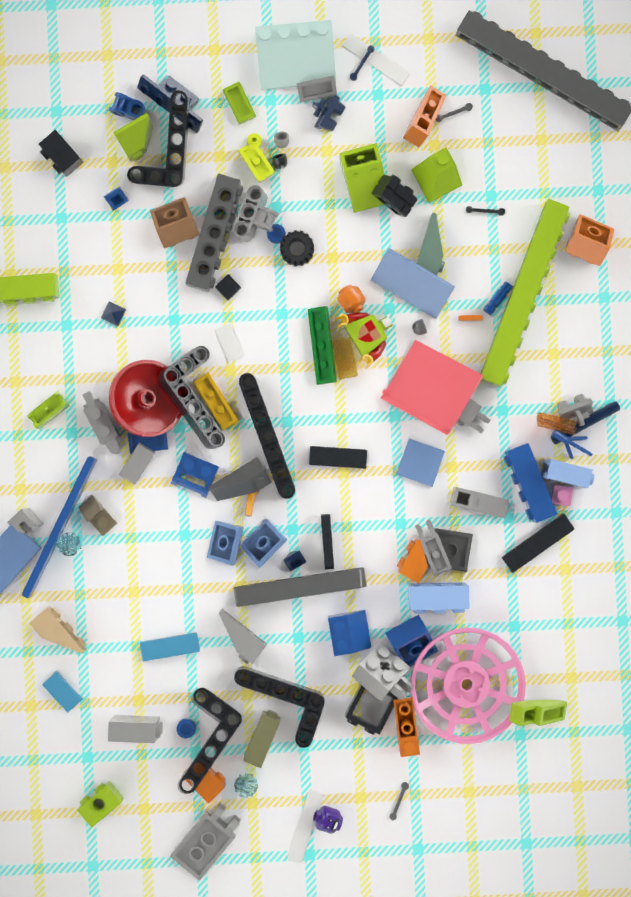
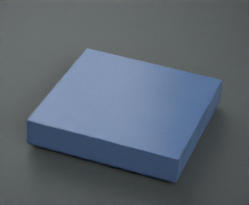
M409 438L396 475L433 487L445 451Z

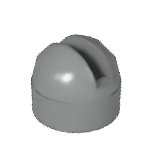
M284 131L275 133V145L278 148L287 147L289 144V134Z

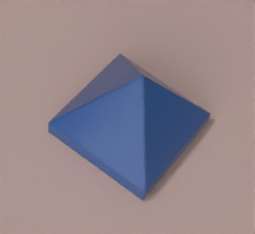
M120 186L104 196L113 211L129 201Z

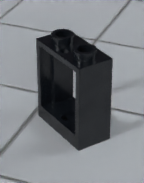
M360 684L345 712V718H347L348 723L354 726L359 724L365 727L364 730L369 734L374 735L377 733L380 735L394 708L393 699L398 698L391 692L388 694L391 699L376 726L353 714L365 690Z

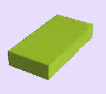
M240 81L222 89L239 125L256 117Z

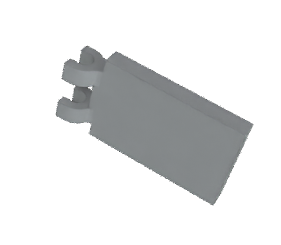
M221 802L212 814L206 811L170 855L173 860L199 881L235 839L236 834L233 831L241 820L237 815H234L228 824L223 821L220 816L224 813L226 806Z

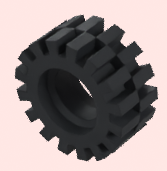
M294 230V232L290 231L286 236L284 235L283 240L280 242V253L283 260L289 265H294V267L307 264L312 259L314 253L313 240L309 237V234H305L301 230L300 232ZM296 241L301 242L305 247L304 252L298 256L290 252V245Z

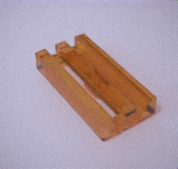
M538 412L536 418L538 427L551 430L557 429L560 432L575 435L577 430L576 421Z

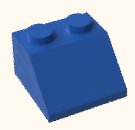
M366 610L328 615L334 656L352 654L372 648Z
M419 615L385 632L397 656L410 667L414 665L424 647L432 641ZM436 645L429 649L422 660L439 652Z

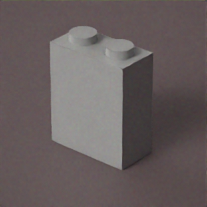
M114 715L108 724V742L155 743L163 734V722H160V716Z

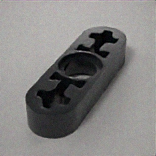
M321 514L325 570L334 569L330 514Z

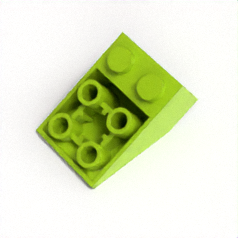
M377 143L339 153V161L353 212L357 213L383 206L384 204L371 193L375 186L378 185L382 175H385Z

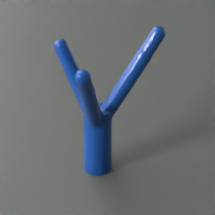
M557 429L552 432L553 437L565 444L570 459L574 457L569 444L589 456L593 455L587 449L573 442L587 440V436L568 437Z

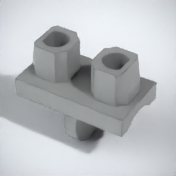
M579 394L574 397L575 404L570 406L565 400L558 402V415L561 425L567 422L571 424L578 422L579 426H583L585 424L584 419L593 413V401L591 398L587 399L584 394Z

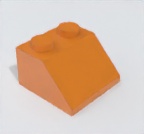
M579 214L567 241L565 252L571 256L584 259L590 264L601 266L610 250L614 228Z

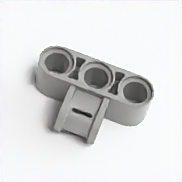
M258 185L248 188L233 226L234 235L242 242L251 241L257 228L272 232L275 218L279 216L278 212L265 207L268 197ZM256 193H261L258 199H253ZM253 210L254 214L248 218L247 213ZM247 228L246 234L240 235V231Z

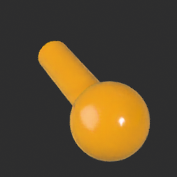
M260 490L256 493L248 494L245 516L252 517L255 495Z

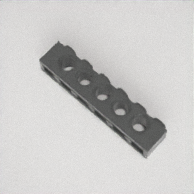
M219 173L217 175L185 284L188 287L208 293L210 288H214L216 278L213 276L215 270L220 268L221 259H219L221 252L225 251L227 244L225 236L226 233L230 234L232 228L231 216L236 214L238 205L235 203L237 197H241L243 191L240 179ZM228 193L231 195V199L229 201H222L221 196ZM220 211L226 213L225 218L222 220L216 219V214ZM212 230H219V237L212 238L210 236ZM207 248L215 249V253L210 257L205 255ZM202 266L209 267V272L206 275L199 273Z

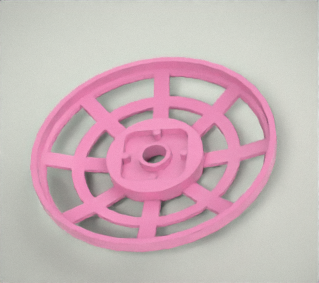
M469 627L444 632L429 642L418 655L410 679L413 686L411 697H413L414 708L421 721L437 736L459 744L482 743L493 739L505 731L512 724L509 721L510 713L494 729H491L487 718L497 711L502 702L511 705L512 702L524 701L526 689L525 673L521 661L511 646L499 636L487 630ZM460 633H476L481 635L477 645L459 644L453 646L450 636ZM491 638L500 644L508 652L512 660L500 663L493 653L484 648L488 639ZM443 640L446 650L437 656L431 667L421 664L423 657L429 649L437 642ZM474 650L470 661H460L456 651ZM481 654L490 658L495 666L484 670L478 664ZM449 655L453 665L446 672L436 669L438 664ZM513 667L516 668L518 676V693L516 698L505 694L507 682L504 671ZM417 671L428 674L426 683L428 698L420 703L417 700L415 688ZM498 673L500 677L499 692L490 688L489 677ZM433 676L443 679L444 690L433 694L432 689ZM465 679L471 680V686L468 689H463L461 686L462 681ZM487 696L495 698L494 704L483 713L480 703ZM448 697L454 704L451 714L444 711L437 702ZM432 705L442 717L449 720L446 731L440 730L432 724L422 710ZM461 707H472L476 714V717L459 718L458 716ZM480 722L484 731L483 734L469 737L453 735L456 723L469 725Z

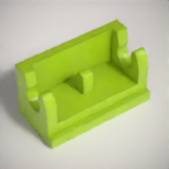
M56 391L31 411L27 418L33 422V426L36 429H42L70 405L60 392Z

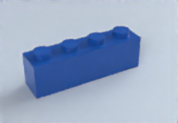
M529 443L505 451L504 461L507 467L512 469L513 474H511L513 483L519 486L520 492H518L521 502H525L527 506L525 512L528 519L538 523L557 515Z

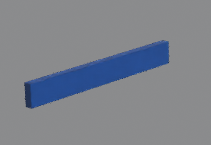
M92 456L87 457L22 592L23 597L27 599L32 597L98 459Z

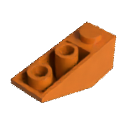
M413 697L403 700L393 699L400 756L420 755Z

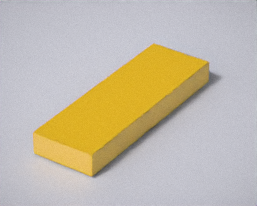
M209 372L192 382L223 431L239 421Z

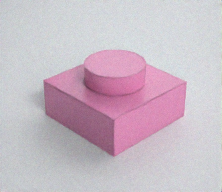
M553 485L551 495L553 504L571 506L573 487Z

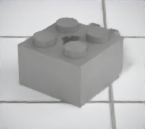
M382 642L359 664L352 675L356 681L378 700H383L390 692L403 700L407 696L406 692L410 693L413 690L411 682L404 677L411 667Z

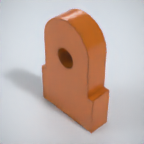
M483 315L458 316V321L483 320Z

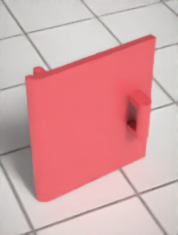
M415 340L387 389L382 391L383 395L380 398L440 432L449 435L481 382L483 375Z

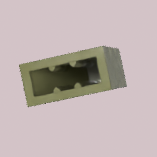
M263 710L245 751L243 761L259 768L262 767L281 721L278 713L272 710L267 712Z

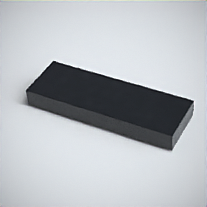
M310 446L309 465L366 469L367 450Z

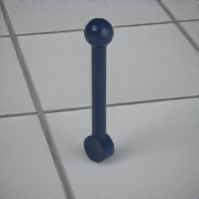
M368 46V51L354 73L350 74L352 81L357 80V74L370 53L374 52V46Z

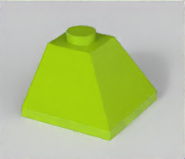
M145 113L113 132L130 161L141 159L144 153L147 152L153 124L148 114Z
M447 147L432 154L411 169L428 203L462 186L457 166Z

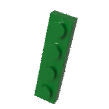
M328 306L307 309L316 384L336 383L337 378Z

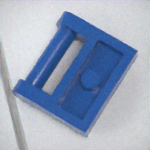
M183 452L171 484L174 486L180 485L201 494V497L207 498L210 491L208 487L213 484L219 466ZM182 472L205 481V487L180 478Z

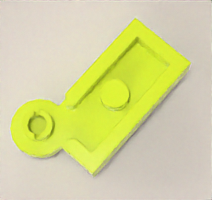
M252 133L247 138L248 145L240 148L238 152L258 183H261L275 174V171L261 149H259L262 144L261 136L257 133Z

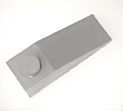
M222 608L219 615L237 653L240 654L238 657L246 664L248 662L253 664L265 649L267 643Z

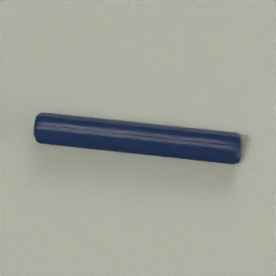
M617 401L612 402L590 414L588 418L584 419L585 424L583 426H579L578 422H575L560 430V432L571 437L620 411V405ZM552 435L550 436L554 444L561 442Z

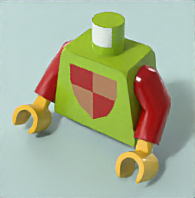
M364 312L340 314L335 317V320L340 319L342 321V324L338 325V327L341 328L345 325L346 332L362 357L359 362L365 361L367 365L364 368L367 369L382 355L386 347L385 340L387 339L384 331L392 327L393 324L388 316L377 321L374 314L370 315Z

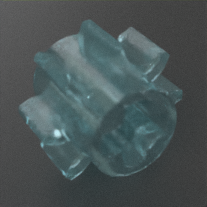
M67 532L61 536V539H57V548L65 556H74L77 554V549H81V540H79V536H76L75 533Z
M240 774L234 783L235 792L240 793L239 797L242 798L253 797V794L258 789L257 779L253 778V774Z

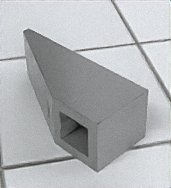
M453 486L449 505L505 518L509 500Z

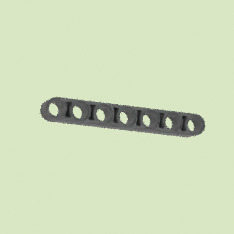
M364 567L237 586L233 587L236 607L364 588L367 587Z

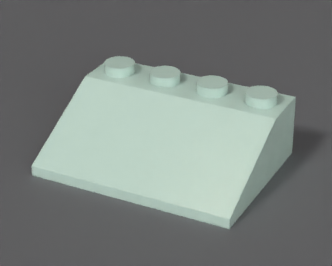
M332 20L255 26L261 90L297 87L296 83L333 75L336 84Z

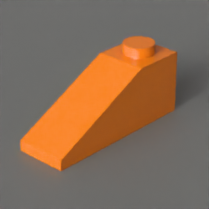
M431 85L429 86L407 127L403 139L418 148L422 145L430 134L446 94Z

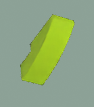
M526 700L512 702L509 721L520 727L533 723L543 726L565 720L567 701Z

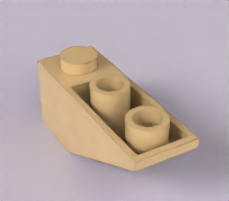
M47 607L29 622L43 639L81 654L87 650L85 641L81 637H76L73 633V627L68 622L64 623L60 618V612L55 607Z

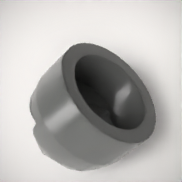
M423 319L413 323L412 329L416 335L427 333Z

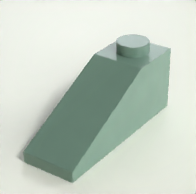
M432 212L416 264L437 275L438 272L442 273L445 262L442 261L443 250L437 215Z

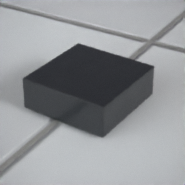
M229 274L215 286L227 301L242 288Z

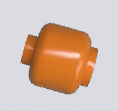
M350 284L338 292V302L346 313H356L364 309L363 305L366 299L358 286Z

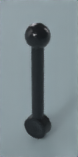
M471 206L466 207L467 213H497L499 216H503L506 212L504 208L495 210L472 208Z

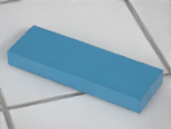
M197 632L140 642L143 661L200 652Z

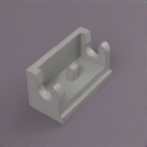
M30 508L19 510L7 522L19 533H25L20 525L26 531L32 532L31 528L35 526L40 527L44 524Z

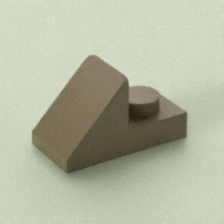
M91 495L78 507L85 520L90 522L102 536L118 524L94 495Z

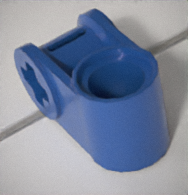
M115 92V100L112 107H109L111 113L131 120H135L145 113L148 114L141 101ZM136 108H142L141 113L133 114Z

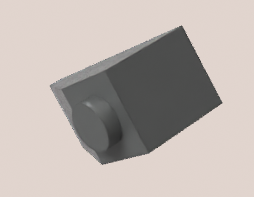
M256 457L208 488L215 499L220 501L256 493L272 483Z

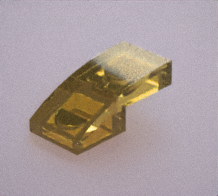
M346 337L332 340L339 380L358 376L351 338Z

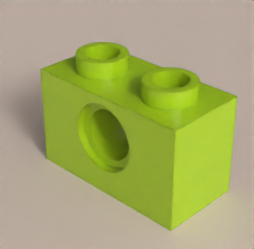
M110 781L106 784L102 782L94 789L96 793L91 797L89 795L85 796L79 802L81 805L77 811L91 828L124 800V797ZM101 799L104 802V806H97L95 800Z

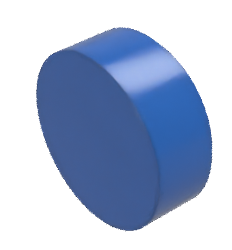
M273 224V231H267V238L271 243L279 244L283 240L284 235L286 236V232L283 226Z
M189 718L180 720L176 728L178 735L184 739L192 737L196 731L195 722Z

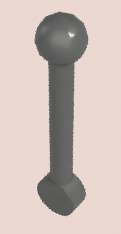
M467 103L465 107L444 115H437L436 121L441 122L444 118L465 110L471 111L473 105Z
M407 782L401 784L402 790L394 811L389 816L393 821L397 819L396 814L405 790L409 788Z

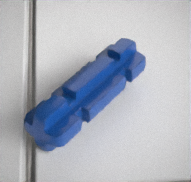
M505 281L500 287L501 289L495 293L489 301L490 303L483 309L485 313L491 316L495 312V308L502 303L507 293L513 288L509 282Z

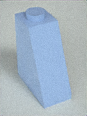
M544 459L541 472L543 479L582 488H589V485H592L594 481L593 469L554 459Z

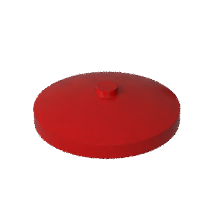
M138 360L123 367L113 378L108 396L110 410L117 423L127 432L140 437H155L171 430L180 420L181 412L158 381L159 373L168 367L167 365L155 360ZM167 372L166 378L172 381V375ZM178 388V395L183 397V391Z

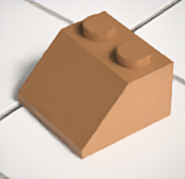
M185 197L150 210L155 229L164 249L200 235Z

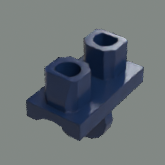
M330 96L328 100L321 98L319 103L313 102L312 107L315 109L313 116L318 118L314 125L315 128L330 132L335 129L337 122L330 118L332 112L341 116L346 108L339 101V96Z

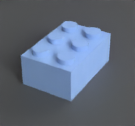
M465 582L408 584V607L415 614H424L426 610H432L434 613H445V610H451L453 613H464L465 609H470L469 585Z

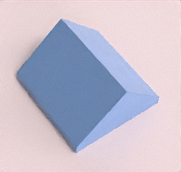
M265 519L240 547L261 568L287 541V538L269 520Z
M215 520L207 558L234 566L244 527Z

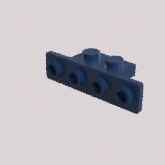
M144 74L140 76L137 88L168 112L170 111V98L173 92L181 90L188 93L190 97L188 128L195 133L200 131L203 119L191 111L198 103L199 97L170 75L159 85ZM178 94L176 96V103L182 105L185 102V97L183 94ZM181 114L175 116V118L183 123L184 117Z

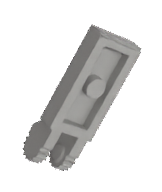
M429 519L426 521V525L432 534L431 536L425 538L422 527L419 524L415 525L431 570L434 576L451 570L452 567L439 535L435 532Z

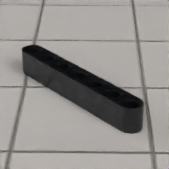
M244 373L239 378V386L277 491L282 498L289 499L295 494V485L254 375ZM251 377L253 384L250 387L243 386L244 378ZM252 395L259 396L260 400L257 405L249 403V398ZM264 413L266 415L265 422L257 423L256 415ZM271 431L273 434L272 439L267 442L262 439L263 432ZM275 448L279 451V457L272 460L269 458L268 453L271 449ZM280 466L286 470V474L282 478L275 475V469ZM286 484L292 487V493L288 496L284 495L281 491L282 487Z

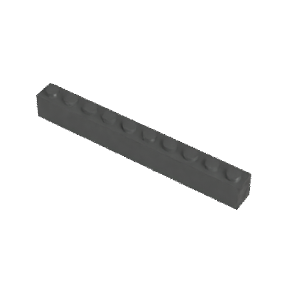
M468 10L459 25L455 36L617 132L623 127L631 114V103L629 101L619 99L609 89H602L594 80L585 79L581 76L580 72L574 69L570 70L560 60H553L548 57L549 55L545 51L536 50L528 41L519 40L514 33L508 30L504 31L494 21H487L479 12Z

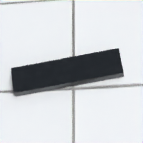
M563 513L501 558L509 570L514 573L571 533L575 528Z

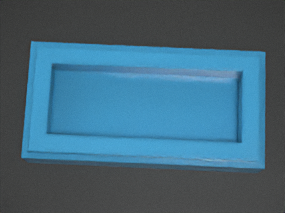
M58 671L42 684L67 713L83 699Z

